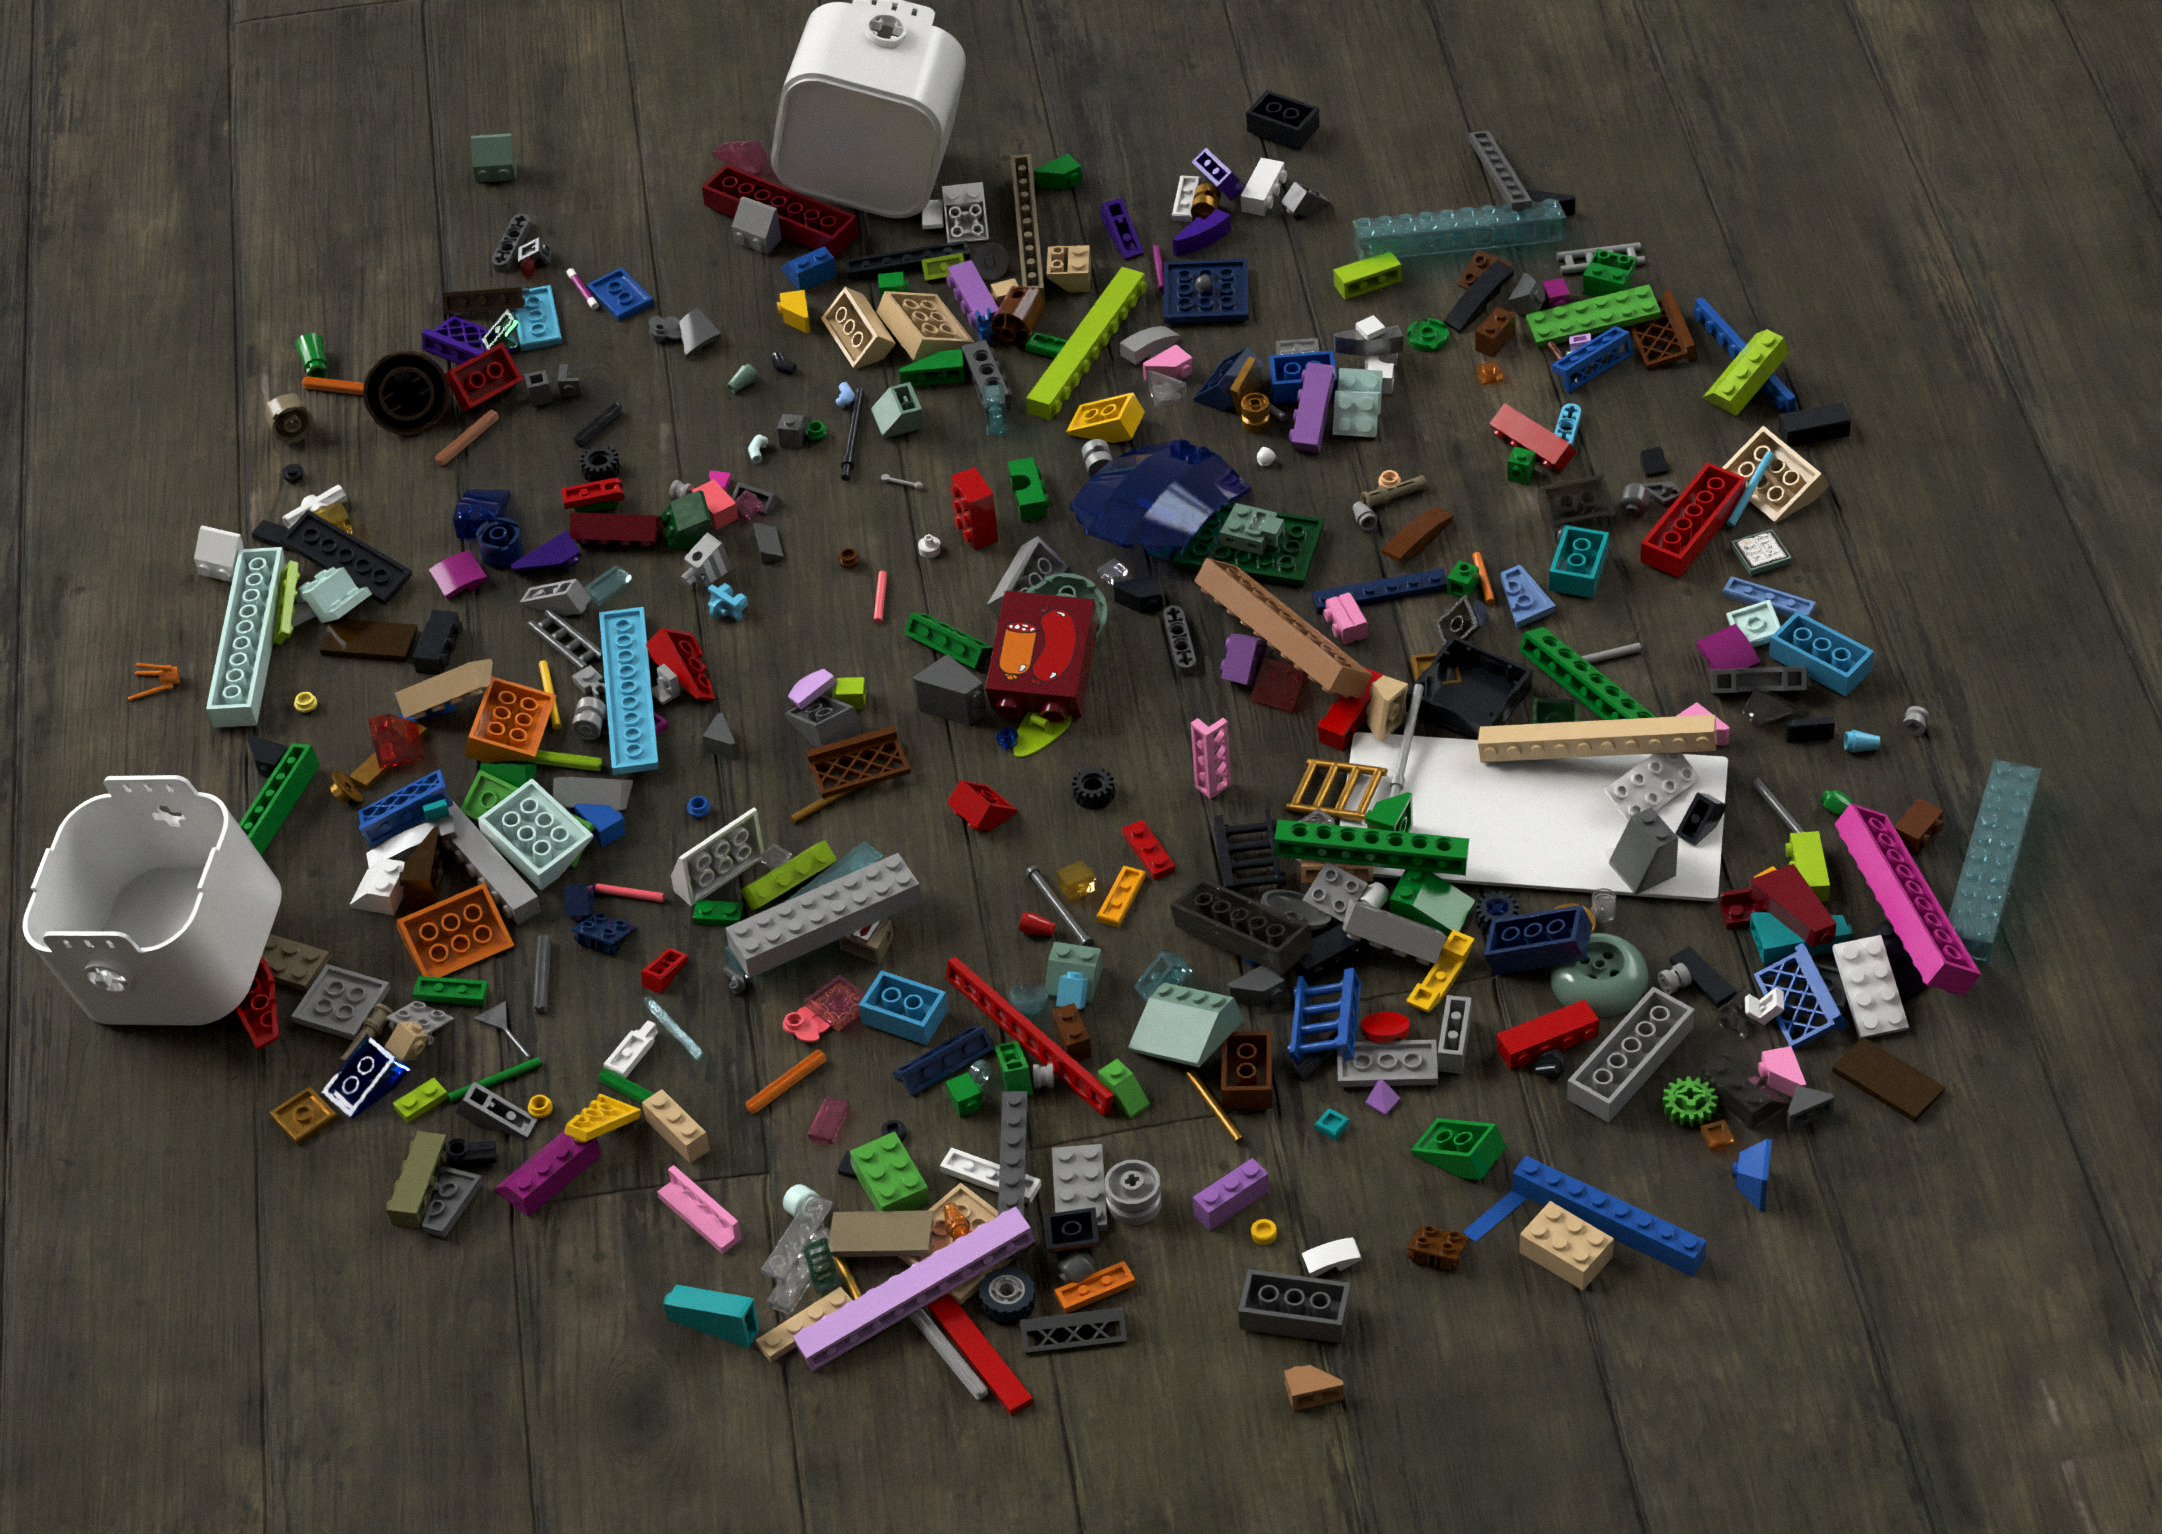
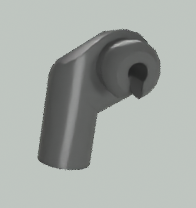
M727 964L722 970V975L731 980L729 988L733 993L743 992L746 987L745 974Z

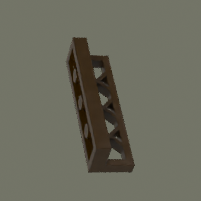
M529 286L442 293L444 314L526 308L524 293L530 292Z

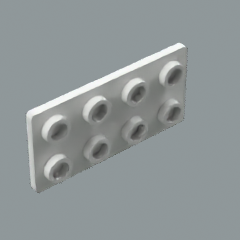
M1682 752L1658 753L1651 755L1606 787L1604 791L1628 823L1631 816L1650 807L1654 811L1658 810L1697 782L1700 777Z

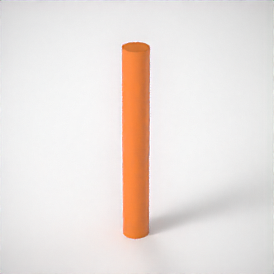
M1475 552L1472 557L1475 566L1479 567V581L1486 604L1493 605L1495 599L1481 553Z

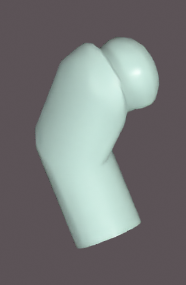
M755 436L748 447L751 460L755 464L762 461L760 448H765V444H768V438L765 436Z

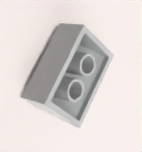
M582 777L554 778L553 798L568 812H573L574 805L576 804L610 805L618 812L627 808L633 780Z

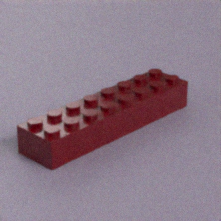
M727 164L702 186L704 205L734 218L743 196L777 208L781 237L813 250L825 247L834 258L839 256L859 236L856 215Z

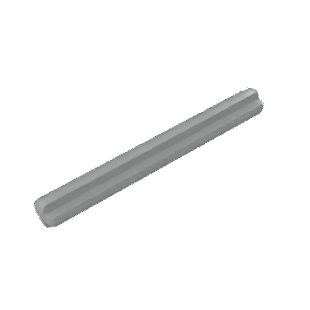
M920 1308L910 1314L911 1320L977 1400L988 1395L987 1387L925 1311Z

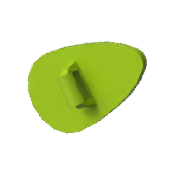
M1028 712L1014 738V756L1017 758L1027 757L1048 746L1070 726L1072 716L1068 715L1065 722L1054 723L1042 718L1038 712Z

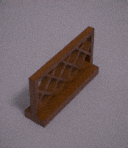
M1671 290L1663 292V298L1656 300L1658 306H1662L1661 318L1655 319L1652 323L1643 322L1629 326L1647 370L1688 358L1689 363L1698 360L1695 344ZM1660 320L1668 322L1665 327L1657 324ZM1640 326L1648 328L1645 333L1637 332ZM1653 330L1661 332L1658 337L1650 335ZM1666 334L1674 336L1671 341L1663 338ZM1647 340L1654 343L1651 347L1643 346L1644 342ZM1662 344L1667 347L1664 351L1656 349L1657 346ZM1672 348L1681 350V352L1675 354L1669 353ZM1652 354L1660 356L1656 360H1648Z
M894 726L806 750L808 768L810 773L813 774L822 799L911 773ZM896 749L892 755L885 753V751ZM874 755L871 761L862 759L864 757ZM879 757L888 760L885 766L876 763ZM851 761L849 767L840 765ZM894 762L903 765V767L898 769L890 768ZM860 764L866 766L863 772L854 770L855 766ZM830 768L826 774L819 772V770ZM872 768L880 771L877 775L868 774ZM835 770L844 773L841 778L831 775ZM849 775L858 777L856 781H846ZM827 781L836 784L834 787L828 789H824L823 787Z

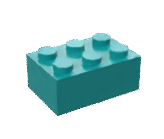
M1565 525L1549 571V591L1593 598L1609 552V533Z

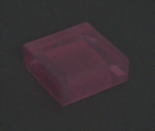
M746 490L735 501L737 511L747 520L763 506L762 502L749 490Z

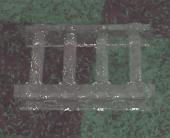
M810 1194L761 1268V1273L775 1278L777 1284L767 1299L768 1307L790 1315L828 1257L827 1249L830 1229L824 1228L823 1220L833 1206V1202Z

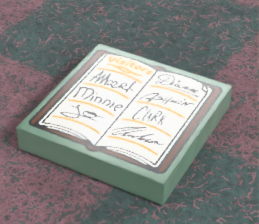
M1773 529L1731 541V548L1750 576L1792 563V557Z

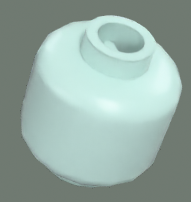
M803 1184L791 1187L786 1192L783 1200L785 1211L800 1221H808L815 1217L819 1212L821 1204L819 1195Z

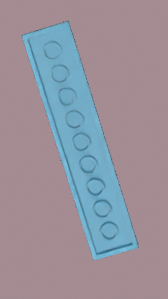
M644 607L599 612L613 775L659 769L649 655L646 647L647 634Z

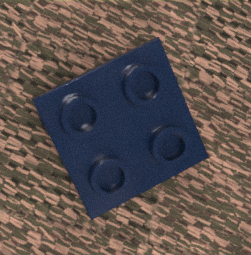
M594 913L573 927L571 931L575 932L574 940L578 944L613 955L617 954L620 949L617 942L634 931L636 926L628 924L624 920L607 917L604 913Z

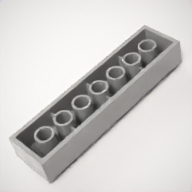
M896 853L726 927L728 945L747 976L751 978L922 903L920 885L899 853Z

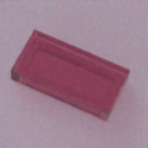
M826 1096L808 1132V1138L832 1144L849 1110V1101Z

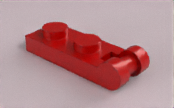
M619 478L561 488L565 509L609 500L620 502L625 498L622 481Z

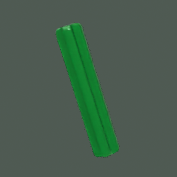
M603 1069L599 1073L598 1077L601 1083L640 1103L654 1095L649 1090L608 1069Z

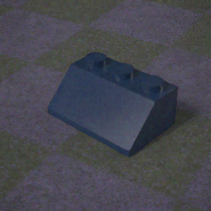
M1247 346L1221 361L1192 398L1193 401L1220 411L1228 407L1234 408L1230 388L1249 356L1256 358L1259 371L1264 367V363Z

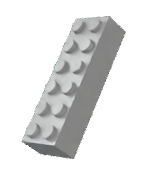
M1652 987L1570 1077L1567 1085V1100L1609 1123L1694 1028L1695 1009Z

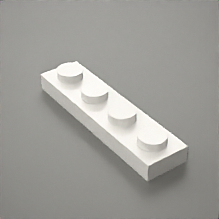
M954 1148L949 1150L940 1165L942 1173L999 1193V1164ZM1027 1174L1025 1177V1203L1031 1204L1041 1187V1180Z

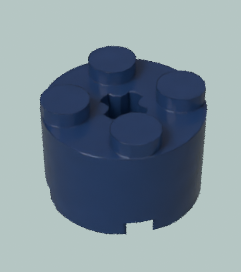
M503 517L495 518L496 521L489 523V521L483 523L476 533L482 562L493 567L512 568L510 565L519 560L524 553L522 536L517 523L512 519Z

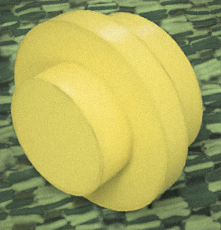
M310 692L298 694L294 702L295 709L301 713L314 710L317 706L316 697Z

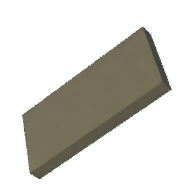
M934 1211L833 1212L827 1249L828 1257L929 1256L935 1217Z

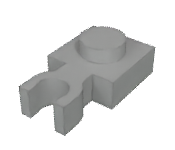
M591 665L572 675L573 682L585 694L592 691L594 698L599 700V692H605L606 694L603 677Z

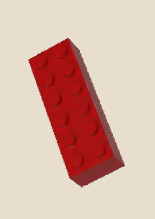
M1707 462L1641 542L1640 562L1681 578L1732 514L1746 489L1747 478Z

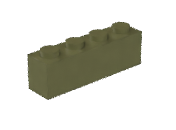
M417 1131L415 1139L410 1142L409 1155L407 1160H404L402 1163L401 1176L399 1180L395 1181L393 1197L388 1200L386 1206V1213L389 1214L392 1225L421 1229L429 1202H431L434 1194L435 1183L440 1178L441 1165L444 1166L447 1160L446 1145L448 1140L446 1134Z

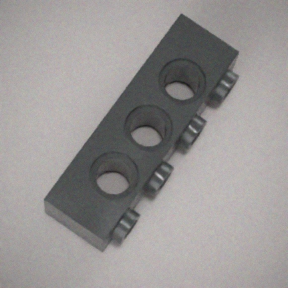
M986 340L962 345L963 363L986 416L1010 410V400H1013L1010 387H1006L1005 375L1000 374L1001 367L999 361H995L993 347L989 348Z

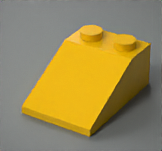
M1133 392L1079 405L1066 433L1071 436L1093 440L1102 439L1110 443L1127 442L1133 438L1145 411Z

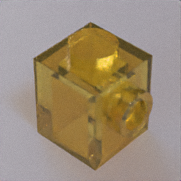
M1082 860L1057 871L1058 887L1069 902L1094 891V880L1096 879L1094 871L1091 867L1087 868Z

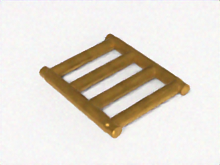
M1308 758L1305 774L1291 803L1286 804L1285 810L1294 813L1365 821L1366 811L1382 776H1387L1388 769ZM1317 768L1329 770L1314 804H1301ZM1338 772H1350L1335 808L1323 807ZM1360 774L1372 775L1357 811L1344 810Z

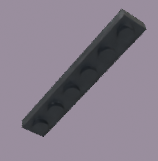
M967 240L846 259L844 262L847 278L853 279L921 268V260L963 253L964 260H969L970 253Z

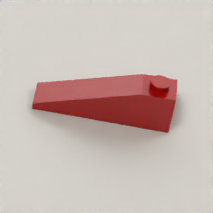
M662 627L646 643L651 659L659 666L665 664L677 675L678 683L696 699L713 702L715 696L712 685L704 673L707 667L706 664L701 662L700 658L703 656V653L694 635L690 632Z
M264 957L260 959L249 992L235 1008L257 1050L280 1039L274 976Z

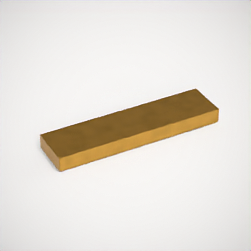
M408 720L349 776L356 785L369 790L428 734L427 728L412 720Z

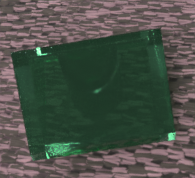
M1533 697L1532 724L1579 722L1580 699Z

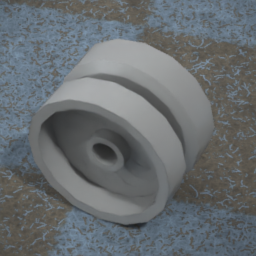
M1125 1160L1117 1163L1108 1171L1105 1177L1107 1210L1112 1218L1126 1225H1141L1151 1221L1158 1215L1162 1207L1160 1176L1153 1166L1140 1160Z

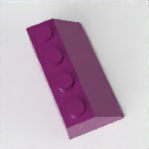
M565 1130L562 1131L498 1184L494 1191L529 1217L601 1157L597 1137L588 1140V1142H577L573 1139L574 1137L564 1134Z

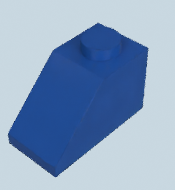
M574 805L577 817L596 825L592 832L593 838L602 848L626 834L623 815L619 811L616 812L610 805Z

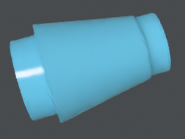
M1856 730L1846 732L1844 735V749L1849 750L1850 753L1879 750L1880 736Z

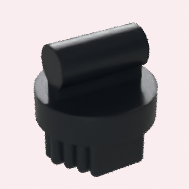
M1559 1049L1543 1053L1537 1061L1536 1075L1552 1080L1558 1079L1565 1072L1568 1061L1567 1057L1562 1052H1559Z

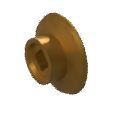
M334 770L332 778L335 783L330 787L333 795L342 803H347L350 799L356 802L363 801V795L357 785L344 773Z

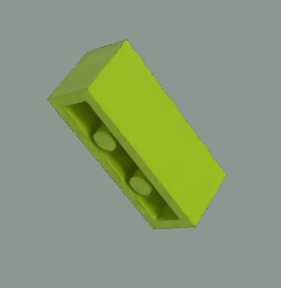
M1391 251L1333 269L1334 286L1345 300L1402 281L1401 263Z
M1819 831L1790 833V841L1785 844L1786 857L1791 858L1789 865H1795L1821 902L1829 901L1830 883Z

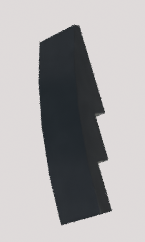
M1497 260L1469 287L1443 320V323L1461 333L1487 310V304L1500 293L1501 286L1514 276V269Z

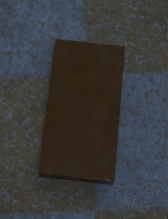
M351 619L332 620L319 649L320 654L407 662L418 627L415 624Z
M1862 1037L1833 1065L1832 1069L1833 1073L1914 1123L1945 1092V1086L1865 1037Z

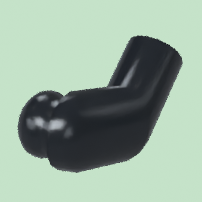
M774 351L771 355L774 368L777 371L794 374L796 372V364L786 362L785 354L782 351Z

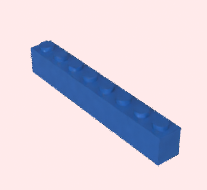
M1526 1155L1513 1172L1514 1192L1544 1207L1551 1201L1611 1236L1614 1240L1694 1277L1706 1259L1707 1240Z

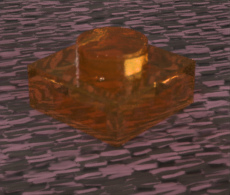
M1496 361L1475 365V373L1482 385L1503 381V374Z
M1725 1120L1701 1126V1134L1709 1151L1734 1145V1137Z

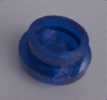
M1004 728L996 735L997 744L1003 749H1011L1018 743L1019 734L1013 728Z

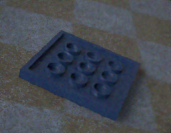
M1248 259L1164 262V324L1249 321ZM1207 274L1212 282L1213 289L1204 293L1199 292L1195 287L1196 279Z

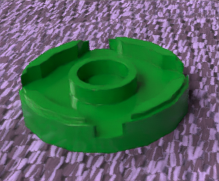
M1426 318L1425 321L1421 322L1417 320L1407 330V342L1418 351L1434 352L1442 349L1449 341V330L1446 324L1437 319Z

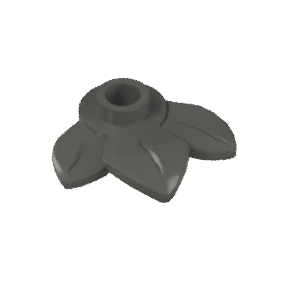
M659 315L651 317L648 323L650 326V338L656 342H664L667 338L673 340L681 339L682 334L679 330L681 319L673 316L663 319Z

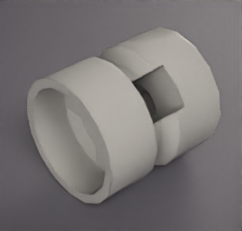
M1094 439L1087 442L1081 451L1088 475L1094 480L1109 478L1116 468L1108 443L1102 439Z
M594 697L581 698L578 701L571 726L574 735L584 740H593L599 737L606 713V705Z

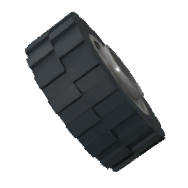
M1015 1267L996 1268L992 1272L987 1273L984 1279L980 1281L978 1290L979 1306H981V1312L986 1315L987 1319H991L997 1324L1008 1325L1011 1323L1016 1324L1020 1319H1026L1027 1316L1031 1315L1032 1309L1035 1307V1284L1025 1271L1018 1270Z

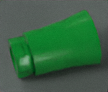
M307 333L300 336L295 342V348L300 355L307 376L324 378V375L327 373V362L325 359L323 337L316 333Z

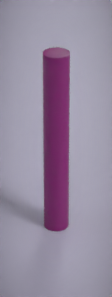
M1155 245L1152 247L1158 288L1160 292H1164V267L1161 248Z

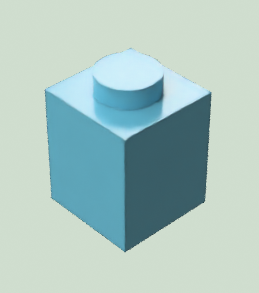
M1070 971L1067 972V975L1060 976L1056 1006L1062 1007L1075 1003L1077 1009L1084 1008L1089 978H1083L1082 973Z

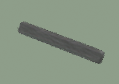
M547 934L540 935L537 940L533 1008L536 1013H544L547 1010L551 940Z

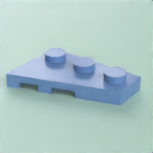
M1521 565L1501 572V582L1516 628L1556 612V605Z

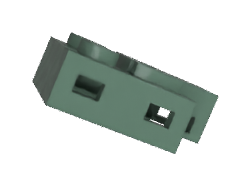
M1236 503L1220 531V543L1223 546L1263 555L1266 545L1277 547L1279 535L1284 534V519L1278 518V513Z

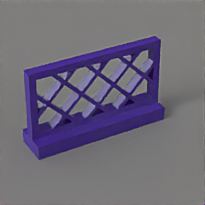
M456 316L450 317L434 330L426 328L421 332L423 350L460 365L491 349H484V347L496 346L503 342L504 345H509L505 346L509 354L520 347L517 340ZM453 324H456V325H458L459 327H451V326H452ZM454 333H463L461 335H451ZM479 339V341L467 342V340Z

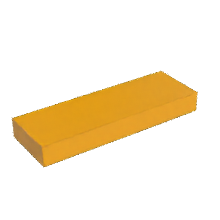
M1123 866L1096 916L1097 922L1117 928L1120 927L1146 878V871Z

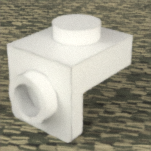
M1777 987L1760 1000L1750 994L1745 997L1746 1015L1763 1025L1780 1015L1784 1010V992Z

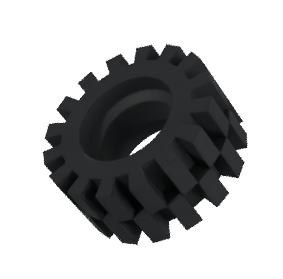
M598 445L599 448L592 446V450L586 449L585 453L581 454L580 465L585 480L588 479V482L591 483L593 480L596 482L611 479L612 477L616 478L618 476L617 473L620 474L621 467L618 453L613 447L610 449L608 445L605 448L602 445Z
M1093 766V770H1089V767H1086L1085 772L1079 770L1078 775H1074V780H1072L1073 797L1075 802L1079 803L1082 808L1086 805V808L1091 810V806H1094L1095 810H1097L1099 805L1104 808L1106 807V802L1110 804L1112 799H1114V777L1110 775V771H1104L1103 767L1097 770V766ZM1090 786H1100V787H1101L1100 789H1097V790H1088V789H1086L1087 787H1090Z

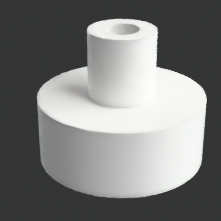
M930 534L925 535L918 543L919 553L923 557L933 558L941 552L940 540Z

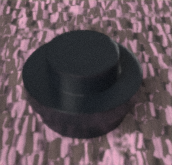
M289 464L282 470V476L288 483L301 481L304 474L302 466L298 464Z

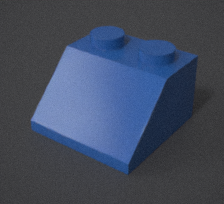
M825 247L798 257L781 266L783 273L799 291L807 290L837 277L834 257Z

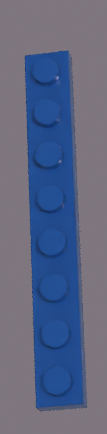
M1703 297L1695 300V309L1693 311L1695 319L1700 321L1707 332L1714 336L1718 344L1727 350L1731 358L1735 359L1747 344ZM1773 373L1761 388L1765 395L1775 402L1778 409H1781L1784 413L1795 412V395Z

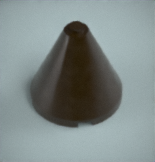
M396 351L383 356L370 368L363 385L365 407L374 422L381 428L399 435L418 434L431 425H435L444 415L449 403L450 391L444 371L432 358L416 351Z

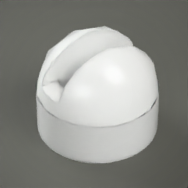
M1262 447L1257 454V461L1261 466H1269L1276 458L1275 453L1266 447Z

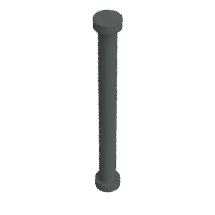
M1037 866L1028 868L1026 876L1035 882L1080 941L1079 945L1092 947L1094 944L1093 938L1086 935L1040 875L1039 868Z

